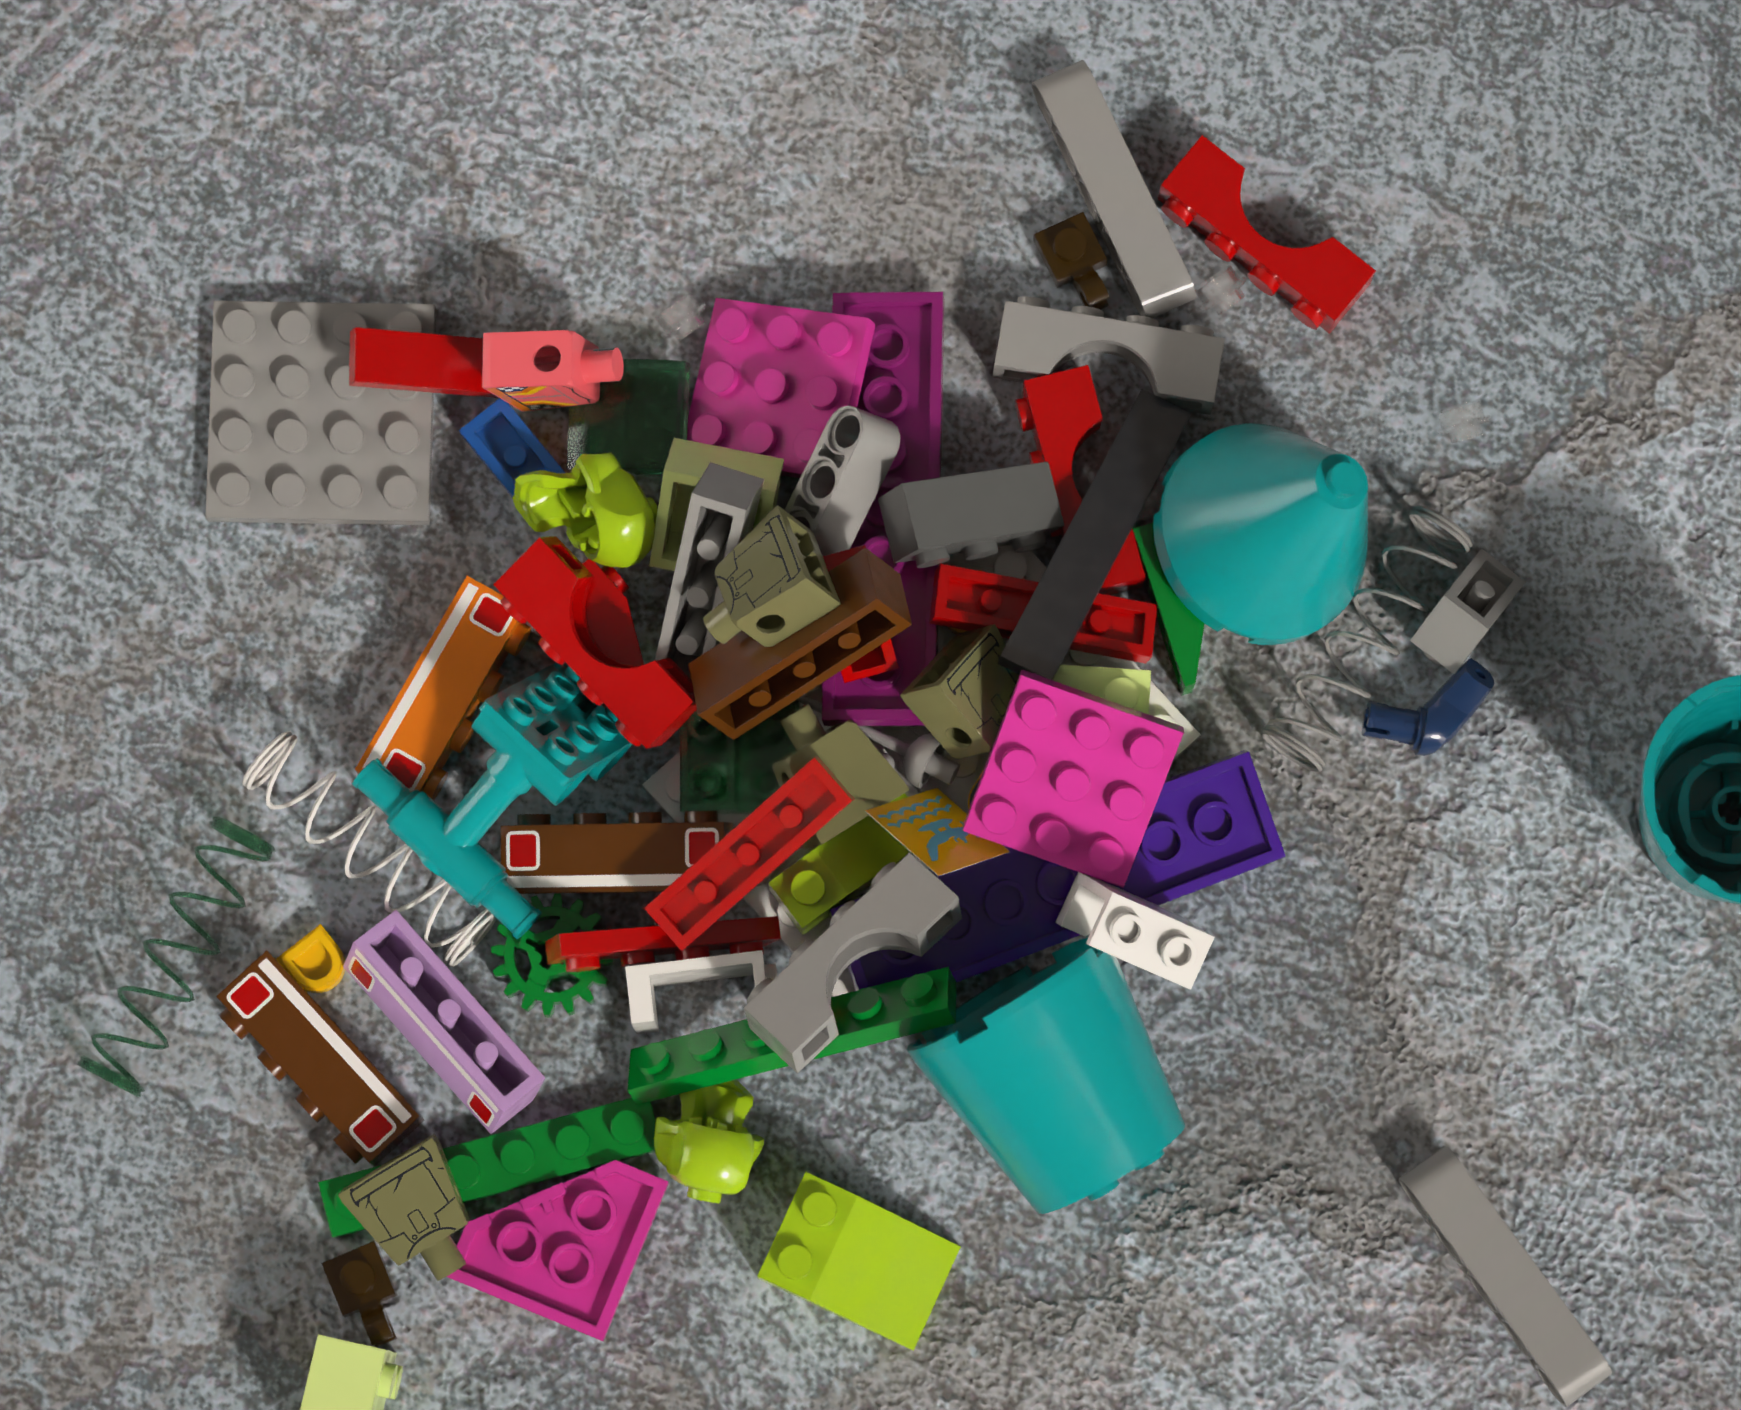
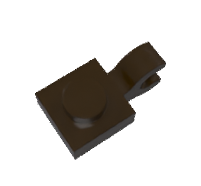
M1084 212L1033 234V241L1057 288L1072 282L1083 306L1100 310L1109 306L1106 300L1109 298V294L1102 279L1096 272V270L1107 266V258Z
M372 1241L321 1263L342 1316L346 1318L360 1312L369 1340L376 1348L396 1340L395 1331L382 1302L398 1294L377 1243Z

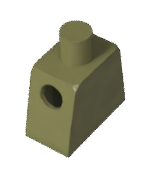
M809 704L800 707L780 720L781 725L796 749L773 763V771L779 786L781 787L809 761L818 756L855 798L803 844L805 849L824 844L869 816L865 810L887 804L909 791L904 780L852 720L841 722L825 731Z

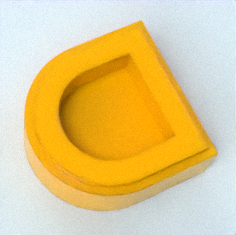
M321 924L276 958L291 977L305 991L311 993H323L333 989L339 984L345 973L343 967L345 963L344 954Z

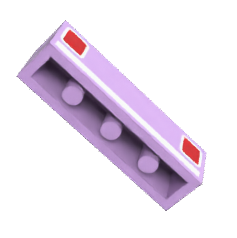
M397 910L393 911L353 942L343 965L344 969L490 1134L534 1100L545 1077Z

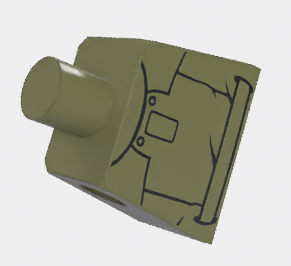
M777 505L716 566L714 575L724 601L705 615L703 621L711 635L722 644L727 643L740 631H743L764 647H773L841 605L814 533Z
M995 624L956 634L900 695L906 705L950 756L957 759L986 752L990 755L1019 678V674L998 664L1006 644Z
M435 1133L345 1187L338 1194L342 1203L398 1266L420 1253L436 1280L439 1281L466 1264L465 1259L450 1235L467 1225L469 1216Z

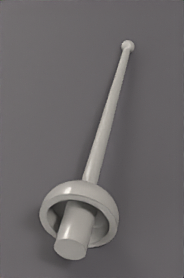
M805 695L796 699V701L804 705L809 704L812 709L822 714V703ZM858 726L868 738L905 757L904 773L912 785L920 789L923 788L931 775L948 784H952L957 776L960 764L942 756L944 748L932 734L922 735L909 745L871 726Z

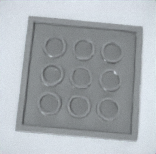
M214 301L205 515L207 521L430 525L434 393L349 386L350 331L355 327L436 334L437 309L435 304Z

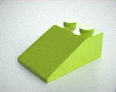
M805 1171L757 1277L763 1282L914 1351L961 1246Z

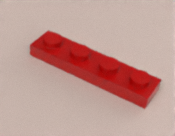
M940 563L935 570L929 623L967 631L995 624L1002 637L1010 638L1039 582ZM1099 593L1069 650L1146 664L1152 658L1157 604Z
M818 756L814 757L644 909L675 945L683 951L855 798Z
M778 916L716 921L683 951L675 945L660 926L561 933L547 940L545 946L547 964L565 963L566 972H582L599 969L600 960L620 958L621 967L625 968L626 966L655 963V955L675 954L677 961L710 957L709 951L726 949L730 950V954L760 950L764 954L763 946L781 939Z

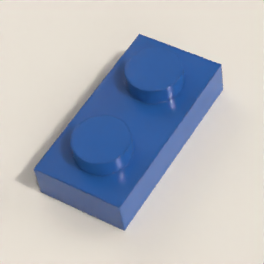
M500 398L459 430L463 439L512 498L514 496L515 479L525 473L538 470L565 473L509 403Z

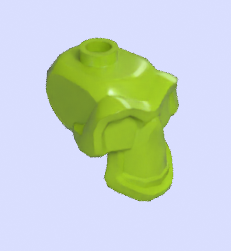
M611 452L604 454H582L576 460V465L570 473L538 470L525 473L515 479L514 496L512 498L515 508L535 532L544 533L555 527L567 526L566 534L572 545L583 551L588 559L608 567L625 568L638 564L652 549L658 511L657 505L651 497L646 498L635 477L622 469L619 461Z
M737 1079L679 1094L682 1111L681 1119L673 1121L665 1117H658L656 1119L654 1134L656 1157L666 1167L671 1179L688 1187L687 1197L720 1203L722 1194L733 1195L739 1193L746 1187L750 1169L762 1150L764 1138L757 1134H751L743 1126L745 1117L753 1106L754 1097Z

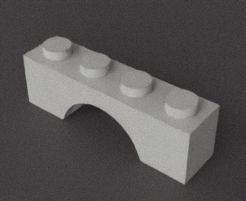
M1028 296L1018 297L1017 302L1005 301L994 363V378L1023 382L1057 373L1066 363L1079 356L1091 353H1108L1122 357L1135 365L1146 377L1154 395L1187 411L1211 414L1225 338L1213 336L1214 331L1212 329L1199 325H1182L1181 330L1159 327L1158 320L1140 315L1127 316L1126 321L1104 318L1105 313L1102 310L1088 306H1074L1071 312L1050 308V303L1046 300Z
M910 852L898 864L895 862L887 864L874 877L871 889L857 902L851 900L841 906L832 917L830 927L815 941L813 939L806 940L793 952L789 959L788 967L774 980L767 978L752 990L748 996L747 1005L744 1007L749 1028L798 1074L839 1035L834 1013L831 1009V997L835 983L841 973L856 959L879 950H901L922 957L962 919L958 896Z

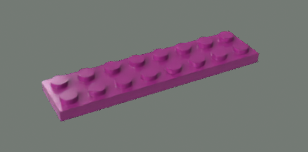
M943 292L833 293L832 313L866 317L876 324L857 408L892 421L898 427L900 433L898 452L850 549L865 545L868 550L900 573L912 625L891 638L899 666L898 669L844 683L840 671L823 682L822 722L824 726H834L847 720H852L857 726H925L906 705L900 695L938 654V625L930 624L929 619L935 570L939 565L917 568L915 560L899 563L893 562L878 498L902 483L941 478L945 305Z

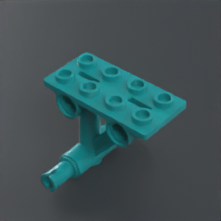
M566 662L563 665L554 663L487 698L479 707L481 713L475 719L471 728L495 752L486 762L487 770L450 815L424 791L420 792L417 789L411 792L378 758L372 760L352 783L356 789L358 788L388 816L386 823L389 825L388 829L404 841L430 871L442 877L470 906L474 905L478 908L483 905L516 939L522 937L542 915V912L536 909L506 881L508 874L505 872L506 868L478 843L479 840L505 809L519 795L526 794L532 786L556 806L568 797L587 775L595 781L601 779L633 745L616 728L615 722L618 718L604 703L601 706L596 705L582 693L577 685L580 677Z

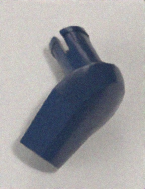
M1470 658L1458 669L1455 675L1453 674L1423 707L1419 706L1417 711L1388 706L1387 704L1369 700L1363 717L1362 736L1383 738L1409 744L1410 749L1414 750L1415 755L1425 756L1433 754L1448 743L1470 719L1495 684L1494 679L1486 668Z

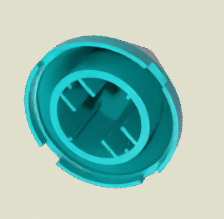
M1248 423L1225 427L1207 435L1187 449L1173 463L1161 484L1165 488L1160 511L1154 515V541L1157 555L1168 583L1185 607L1199 620L1217 632L1225 628L1235 634L1249 638L1248 643L1278 645L1297 641L1313 634L1332 622L1348 606L1363 577L1368 544V480L1364 469L1355 459L1290 430L1273 425Z

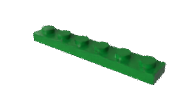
M949 967L831 997V1009L834 1013L839 1035L814 1059L956 1023V980ZM745 1019L631 1049L627 1091L635 1104L638 1105L789 1065L749 1028L748 1021Z
M632 1098L446 1147L443 1148V1152L463 1203L597 1168L614 1160L623 1161L655 1152L654 1134L656 1119L651 1101L636 1105ZM380 1166L318 1182L332 1238L366 1230L342 1203L338 1194L342 1189Z

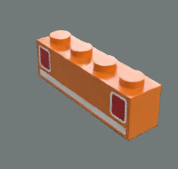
M466 576L355 768L357 774L372 760L378 758L411 792L418 789L420 792L424 791L433 801L435 800L448 776V772L442 769L453 750L461 753L468 744L474 732L471 728L473 722L470 719L480 702L484 703L487 698L497 693L504 678V675L498 673L508 653L515 657L519 654L532 629L526 623L522 624L515 620L504 609L500 602L504 597L502 594Z

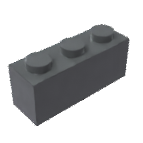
M1048 462L902 483L878 498L893 562L899 563L915 560L917 568L942 564L950 560V554L964 552L966 560L985 558L998 553V547L1013 545L1014 552L1016 553L1034 550L1047 544L1045 538L1047 535L1065 526Z

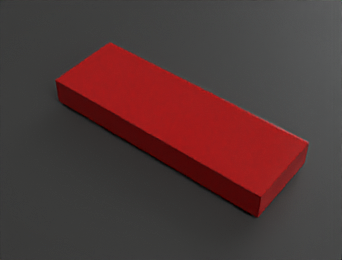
M355 327L350 331L349 386L498 398L482 388L483 338Z

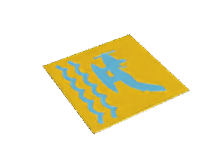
M938 788L865 810L937 876L1010 852L1001 844L964 832L963 823L967 813Z

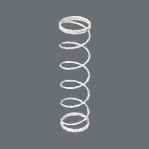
M291 731L281 733L269 743L246 771L242 784L247 786L248 790L258 788L271 776L266 790V806L270 809H284L292 806L325 784L307 819L305 836L309 844H321L329 841L354 826L366 816L346 856L345 875L348 878L367 876L382 868L406 850L386 890L384 904L385 910L388 913H392L395 910L400 913L410 909L447 883L443 879L410 903L392 909L389 906L391 891L403 866L413 851L406 843L366 871L358 874H352L349 871L353 852L376 811V805H371L349 823L326 837L318 840H313L310 837L309 831L313 818L328 789L335 780L337 771H331L294 799L280 805H273L270 802L272 787L284 762L298 741L296 735H292ZM447 883L427 921L424 931V942L430 948L441 947L455 940L444 957V962L453 967L460 963L480 943L497 919L485 909L471 923L445 940L432 944L428 940V936L436 914L451 889V886Z

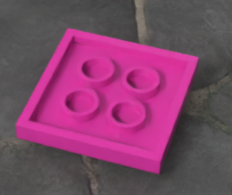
M716 298L683 439L782 458L784 463L781 476L800 478L832 414L840 407L847 405L857 408L876 324L866 317Z
M1021 670L963 823V831L1124 888L1183 737L1184 728L1183 726Z

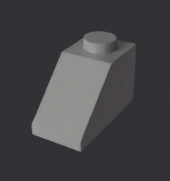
M1481 548L1443 595L1410 641L1419 647L1430 661L1444 666L1455 675L1526 582Z

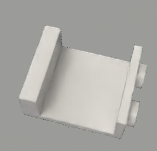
M1078 872L1056 920V923L1085 937L1089 935L1086 942L1089 946L1190 990L1215 938L1172 911Z
M760 950L626 966L631 1024L636 1034L659 1032L654 987L754 975L756 987L767 978L774 980L777 977L776 963L765 964L763 951Z

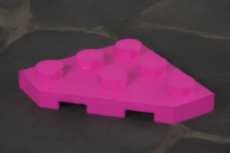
M614 1160L595 1168L593 1171L547 1188L493 1213L485 1214L469 1221L465 1225L457 1248L465 1259L466 1264L447 1277L604 1342L669 1182Z

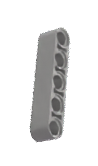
M1081 60L1032 82V89L1038 106L1140 316L1154 318L1196 299L1195 288L1187 268L1087 64Z
M849 405L840 407L828 420L785 508L787 513L814 533L822 556L850 549L900 445V433L898 427L892 421Z
M1447 1146L1441 1147L1399 1178L1401 1187L1545 1385L1563 1406L1568 1407L1612 1374L1608 1362L1463 1164Z

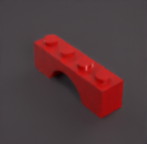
M1202 135L1161 184L1158 200L1163 203L1161 210L1180 227L1187 228L1190 224L1206 237L1204 240L1205 245L1216 256L1226 262H1230L1233 258L1250 272L1247 275L1249 280L1262 292L1270 296L1277 292L1293 305L1291 312L1307 327L1317 330L1320 326L1330 334L1369 287L1376 270L1334 237L1304 248L1280 246L1262 237L1251 226L1242 208L1240 192L1245 168Z
M1089 365L1023 381L1022 388L1023 398L1015 400L1022 432L1032 430L1037 451L1029 452L1030 464L1048 462L1065 526L1049 535L1051 538L1060 536L1061 540L1082 502V498L1073 481V458L1080 446L1090 436L1100 430L1103 418ZM1133 529L1099 592L1100 594L1114 595L1143 587L1145 573Z
M557 536L539 537L493 584L504 596L500 601L502 606L515 620L522 624L528 622L541 635L542 638L538 641L539 645L552 660L560 665H563L565 662L580 677L577 685L589 700L599 706L604 703L618 718L615 726L624 738L637 747L642 744L646 749L662 746L697 711L691 679L671 658L654 660L645 665L637 666L620 662L603 651L593 638L586 618V599L594 576Z

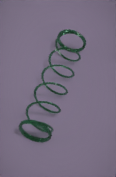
M212 816L213 821H209L212 828L239 844L263 855L258 856L216 845H200L194 848L195 856L200 864L229 890L240 903L228 902L190 892L176 891L169 894V901L174 910L205 938L215 950L202 949L163 939L150 938L143 941V947L147 955L190 997L175 996L136 986L117 988V994L122 1003L150 1028L164 1045L147 1043L108 1033L91 1035L92 1044L97 1051L125 1077L84 1055L79 1056L80 1060L76 1061L78 1066L136 1097L142 1096L141 1092L145 1091L144 1087L99 1045L96 1038L115 1040L155 1050L166 1049L169 1045L167 1038L124 997L122 991H133L185 1003L195 1000L191 989L149 949L148 944H161L212 956L221 953L218 944L176 904L174 897L193 898L237 909L246 907L244 898L202 858L199 850L219 851L261 862L272 860L271 857H274L273 853L276 852L275 847L270 843L219 816Z

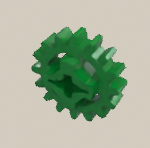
M555 893L551 906L544 907L536 895L531 897V904L536 909H539L542 915L535 924L547 919L559 920L556 921L552 929L537 934L528 930L518 939L503 924H499L497 930L506 938L505 945L491 946V953L496 957L503 958L505 964L499 965L493 970L496 978L510 977L511 982L503 991L508 998H512L520 992L524 994L521 1005L524 1011L529 1012L536 1002L542 1003L544 1016L551 1018L555 1005L562 1004L570 1016L575 1014V999L581 997L590 1005L595 1002L593 994L589 990L593 984L603 987L608 986V979L599 971L601 966L614 965L615 959L600 960V968L590 971L566 972L565 963L563 965L560 963L552 964L549 969L544 968L545 960L531 944L542 949L543 946L546 947L545 942L557 934L578 932L579 929L583 932L594 931L601 923L602 918L598 913H594L586 919L582 917L585 904L580 899H577L568 909L564 908L561 894ZM516 949L529 956L532 969L528 975L527 982L521 978L517 970ZM569 977L578 981L577 984L567 990L554 993L547 992L550 990L553 982Z

